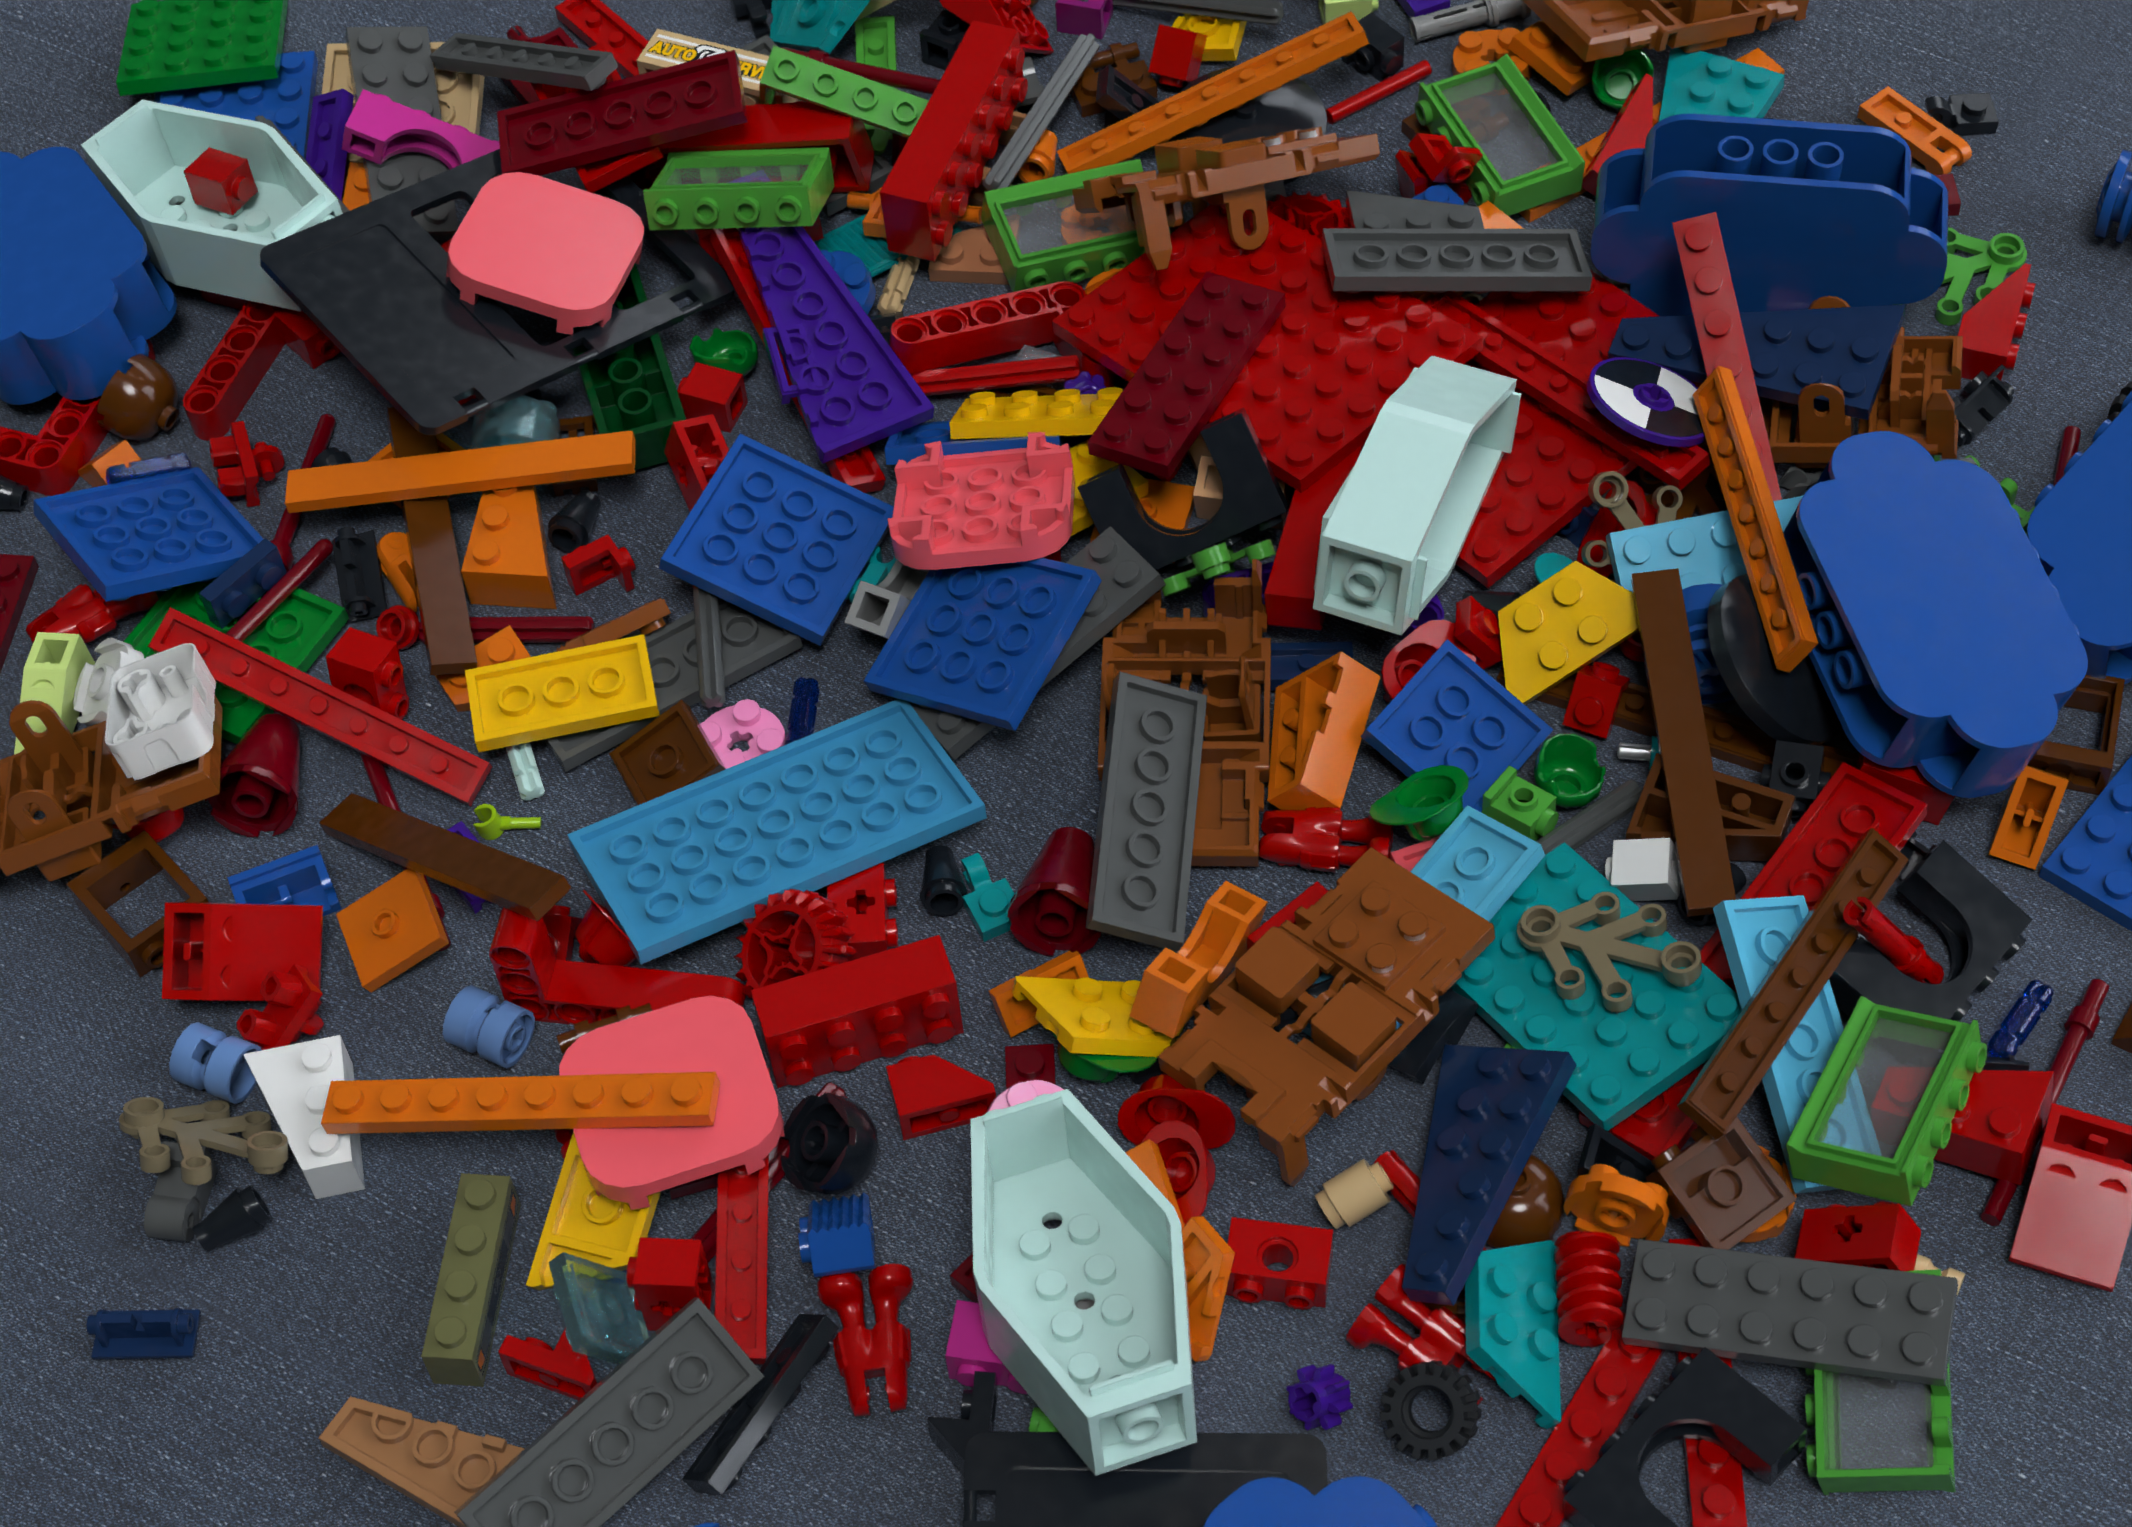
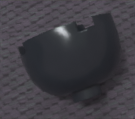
M824 1093L821 1096L810 1095L805 1097L791 1112L784 1127L785 1137H782V1139L789 1141L790 1152L789 1157L781 1155V1166L787 1180L796 1188L812 1193L837 1195L858 1186L868 1176L875 1162L878 1139L876 1127L871 1117L862 1107L846 1097Z

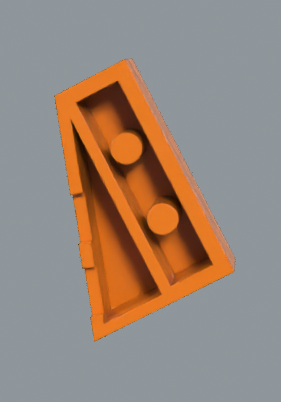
M535 485L482 491L461 568V574L471 604L557 609L548 561L541 506Z
M1340 651L1275 688L1267 802L1281 810H1305V808L1338 807L1341 809L1362 740L1360 736L1365 730L1381 676Z

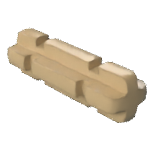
M908 255L905 260H900L901 257L896 259L899 263L892 266L882 291L884 293L880 296L877 304V309L880 311L879 315L902 311L903 303L906 301L915 277L913 275L916 273L920 263L917 257Z

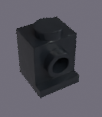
M943 9L928 30L923 28L919 33L923 63L946 70L970 24L952 12ZM942 48H947L948 53L941 51Z
M1371 12L1359 20V23L1365 30L1369 44L1357 49L1349 56L1342 57V61L1347 65L1353 61L1361 70L1367 71L1378 81H1382L1386 77L1397 73L1404 66V36Z

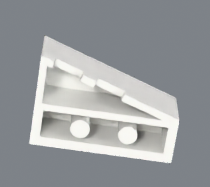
M341 1035L243 1054L279 1128L287 1136L288 1145L315 1198L320 1199L364 1190L360 1133L327 1134L321 1125L331 1081H354L353 1063Z

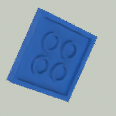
M1447 639L1360 737L1407 777L1423 769L1440 765L1455 766L1464 770L1469 777V784L1463 794V806L1465 808L1468 805L1482 813L1484 793L1508 766L1518 771L1553 729Z

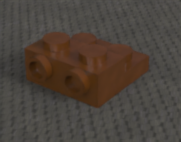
M1736 1117L1725 1135L1717 1140L1698 1126L1689 1133L1695 1141L1682 1151L1674 1144L1650 1161L1656 1170L1645 1177L1647 1182L1658 1184L1667 1190L1668 1198L1666 1204L1672 1217L1675 1220L1682 1217L1702 1246L1708 1248L1729 1250L1797 1200L1738 1117Z

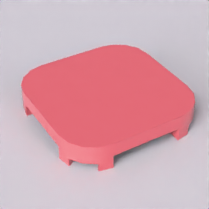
M523 172L504 173L491 178L481 188L451 239L448 250L446 277H449L450 281L460 290V299L473 306L480 295L556 319L557 333L573 335V327L591 326L595 323L603 327L611 319L612 307L634 264L640 263L645 228L637 213L616 200L534 174Z
M1028 432L1027 448L944 455L941 441L924 444L926 454L914 458L908 463L899 459L894 468L897 488L893 517L887 518L895 558L904 566L917 570H940L1026 562L1044 558L1057 552L1068 542L1072 533L1075 477L1068 443L1060 446L1046 442L1045 432Z
M704 996L691 998L596 1028L580 1036L565 1051L559 1065V1075L716 1072L720 1081L714 1126L573 1129L588 1179L597 1196L603 1194L610 1200L629 1203L631 1210L650 1207L648 1195L741 1165H745L748 1175L765 1167L764 1158L777 1146L779 1138L785 1137L784 1122L752 1021L743 1007L730 999L722 997Z

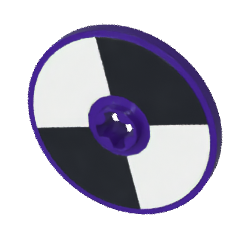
M1630 357L1609 358L1599 362L1592 369L1587 380L1589 397L1595 407L1619 428L1646 441L1665 446L1689 447L1706 441L1692 396L1698 387L1687 378L1662 365Z

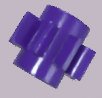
M1313 1364L1298 1369L1297 1376L1300 1382L1286 1386V1390L1289 1392V1412L1304 1422L1305 1430H1311L1319 1426L1328 1430L1342 1424L1339 1413L1353 1408V1404L1350 1402V1382L1341 1375L1334 1373L1333 1364L1320 1368Z

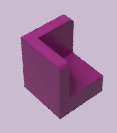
M1057 0L1055 4L1057 32L1074 35L1083 34L1086 36L1091 33L1096 39H1103L1113 15V0H1088V2Z

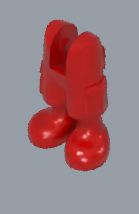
M80 584L63 598L61 597L53 607L30 622L26 627V633L32 642H34L37 632L80 634L84 643H88L115 629L117 620L135 612L146 611L152 608L159 598L156 592L153 591L134 595L122 601L112 600L106 602L96 589L92 591L87 584Z
M1338 807L1305 808V810L1266 811L1263 814L1261 828L1267 835L1260 838L1259 856L1265 860L1276 862L1281 866L1300 865L1301 868L1335 873L1336 870L1340 869V865L1351 867L1370 847L1390 859L1394 825L1376 822L1370 815L1362 819L1345 820L1343 812ZM1342 841H1349L1366 845L1347 846L1341 844Z
M1403 1263L1383 1282L1375 1293L1374 1298L1420 1330L1419 1337H1411L1396 1326L1385 1313L1372 1303H1369L1359 1314L1345 1339L1355 1349L1361 1350L1371 1344H1376L1399 1355L1397 1369L1400 1371L1421 1362L1442 1361V1364L1447 1366L1452 1364L1460 1370L1468 1360L1472 1363L1474 1369L1485 1373L1496 1381L1491 1373L1484 1371L1466 1354L1465 1322L1460 1320L1445 1306L1431 1311L1423 1302L1411 1301L1402 1289L1406 1267ZM1481 1396L1480 1400L1477 1401V1405H1479L1483 1400Z
M902 1264L881 1265L869 1273L868 1285L876 1322L872 1329H867L865 1326L864 1287L861 1278L857 1274L848 1272L821 1277L817 1283L819 1299L824 1305L837 1313L843 1327L835 1339H833L836 1365L840 1375L844 1377L849 1404L854 1416L871 1415L870 1388L867 1385L868 1378L886 1376L885 1391L891 1413L904 1410L907 1407L908 1368L910 1367L912 1356L909 1328L898 1322V1311L901 1303L909 1295L913 1287V1276L911 1269Z

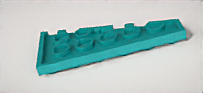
M1670 48L1659 121L1673 115L1686 113L1764 118L1784 88L1785 74L1703 51L1685 53L1680 48Z

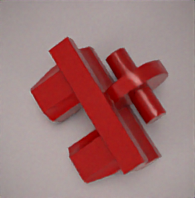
M244 421L231 422L232 435L209 439L210 457L213 467L236 464V467L216 469L218 488L225 497L244 495L247 507L259 506L260 499L256 487L259 477H263L266 481L273 480L275 474L284 466L283 454L279 448L267 445L265 442L256 443L254 449L251 450Z
M293 964L288 973L276 971L268 973L261 984L260 992L265 1001L268 1002L263 1012L252 1008L244 1010L236 1023L237 1029L245 1040L260 1046L262 1050L290 1045L292 1041L297 1042L303 1032L309 1035L319 1034L324 1023L319 1015L316 1014V1011L322 1004L319 999L323 993L309 980L307 976L308 971L305 967Z

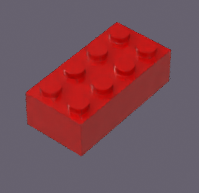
M940 935L750 990L763 1044L777 1088L787 1085H802L817 1076L834 1071H849L864 1062L881 1057H896L908 1049L928 1043H943L955 1035L964 1033L957 984Z

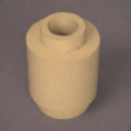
M1363 1158L1323 1183L1324 1189L1315 1194V1198L1330 1223L1337 1230L1345 1224L1349 1227L1353 1226L1390 1203L1391 1200L1387 1192L1393 1189L1394 1186L1379 1162L1370 1166Z

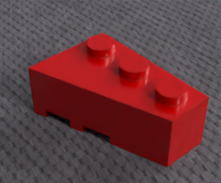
M1888 1068L1871 1108L1872 1125L1879 1143L1898 1148L1935 1069ZM1982 1070L1980 1073L1974 1072L1969 1083L1970 1090L1967 1104L1962 1111H1956L1951 1121L1952 1130L1949 1142L1945 1149H1938L1934 1159L2021 1186L2052 1105L2054 1071Z

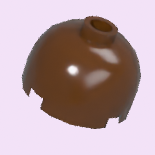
M140 353L127 360L134 366L126 374L118 370L113 375L101 396L97 412L104 416L103 420H97L99 426L131 441H143L156 436L162 430L168 431L175 424L179 416V409L176 408L179 398L178 389L173 376L161 364Z
M1531 1155L1486 1242L1489 1246L1504 1248L1547 1240L1552 1241L1553 1235L1561 1226L1564 1217V1198L1561 1182L1553 1169L1536 1156Z

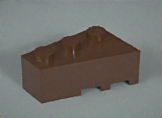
M1656 753L1628 826L1625 840L1670 838L1675 844L1659 753ZM1714 771L1729 860L1769 861L1786 837L1792 819L1795 796Z

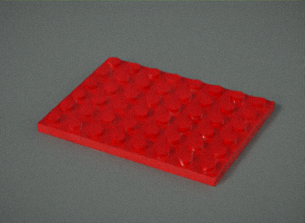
M1226 203L1209 205L1170 234L1172 252L1168 268L1155 271L1146 253H1144L1052 320L1053 333L1130 382L1206 272L1285 293V308L1206 424L1245 408L1275 476L1301 493L1366 442L1384 403L1407 380L1414 367L1419 368L1431 355L1466 364L1483 350L1482 336L1406 291L1397 294L1386 291H1361L1354 294L1333 291L1321 241L1268 210V235L1262 245L1253 250H1245L1238 247L1231 240L1229 234ZM1249 209L1243 214V225L1246 235H1250L1254 228L1252 213Z
M1591 269L1593 277L1590 291H1574L1567 294L1556 291H1531L1525 294L1514 291H1492L1475 304L1478 308L1588 377L1595 365L1609 359L1608 352L1622 318L1660 317ZM1473 359L1464 364L1492 372ZM1692 382L1698 388L1701 386V383ZM1515 387V392L1521 393L1512 452L1511 454L1504 452L1455 563L1487 588L1491 587L1579 515L1582 507H1588L1593 503L1589 497L1588 487L1595 475L1601 472L1614 471L1625 477L1638 466L1517 387ZM1604 481L1599 487L1601 496L1612 488L1608 482Z

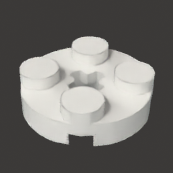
M107 638L95 648L94 651L101 655L95 665L85 663L74 693V710L82 713L81 717L76 718L78 722L92 726L107 720L111 675L120 667L144 658V654L135 650L132 645L115 638Z

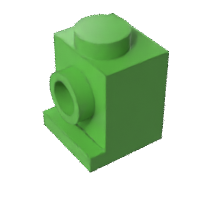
M1508 766L1483 795V814L1534 841L1551 832L1559 818V814L1556 812L1557 797L1518 777L1517 769Z

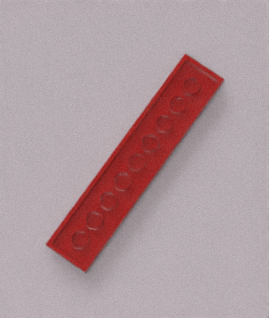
M1843 762L1740 899L1804 895L1810 912L1863 833L1873 828L1901 851L1926 817L1928 804ZM1717 929L1700 951L1701 962L1737 993L1720 932ZM1707 1061L1608 1132L1650 1160L1674 1144L1681 1150L1690 1138L1689 1133L1699 1125L1683 1113L1677 1105ZM1581 1111L1579 1112V1123L1588 1128L1594 1124Z

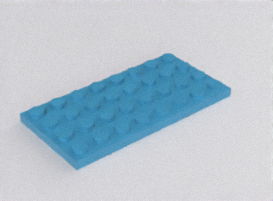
M896 699L569 833L567 837L570 848L615 923L630 939L628 944L639 963L644 964L743 922V919L755 917L754 905H767L769 894H783L784 890L789 889L814 892L987 818L983 801L908 701Z

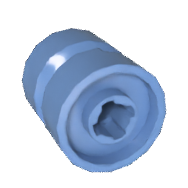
M469 985L464 987L451 1002L443 1023V1037L446 1042L470 1053L478 1052L479 1057L507 1069L514 1066L527 1050L535 1028V1017L532 1011L507 1000L501 1004L498 996Z
M196 1022L190 1024L177 1039L170 1057L169 1073L175 1081L198 1090L206 1089L208 1094L237 1104L250 1095L257 1083L243 1054L261 1051L262 1049L256 1044L233 1035L227 1037L226 1033Z

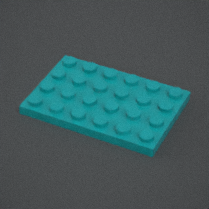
M1564 842L1544 856L1489 921L1494 925L1495 939L1462 972V976L1450 988L1457 994L1475 1001L1478 1004L1476 1012L1516 1049L1569 1052L1577 1066L1562 1094L1594 1124L1609 1131L1709 1060L1742 1012L1737 993L1703 963L1701 975L1693 984L1686 987H1678L1667 981L1662 972L1610 959L1620 978L1630 983L1633 1003L1629 1009L1623 1012L1609 1011L1603 1005L1602 987L1582 952L1564 946L1563 948L1572 966H1576L1584 972L1586 990L1577 999L1568 1000L1560 997L1556 991L1555 974L1544 954L1525 948L1518 939L1517 924L1523 913L1536 905L1550 906L1560 913L1590 901L1594 895L1600 892H1611L1619 898L1621 909L1619 919L1634 914L1639 910L1635 903L1618 888L1612 887L1610 881ZM1603 906L1599 908V910L1602 911L1612 909V907L1610 906ZM1652 918L1645 920L1649 923L1655 922ZM1591 920L1575 927V929L1588 932L1603 925ZM1667 931L1657 937H1647L1638 933L1621 940L1663 951L1669 944L1677 942ZM1568 980L1563 984L1574 985L1577 981ZM1617 992L1611 994L1610 996L1613 998H1619L1625 994Z

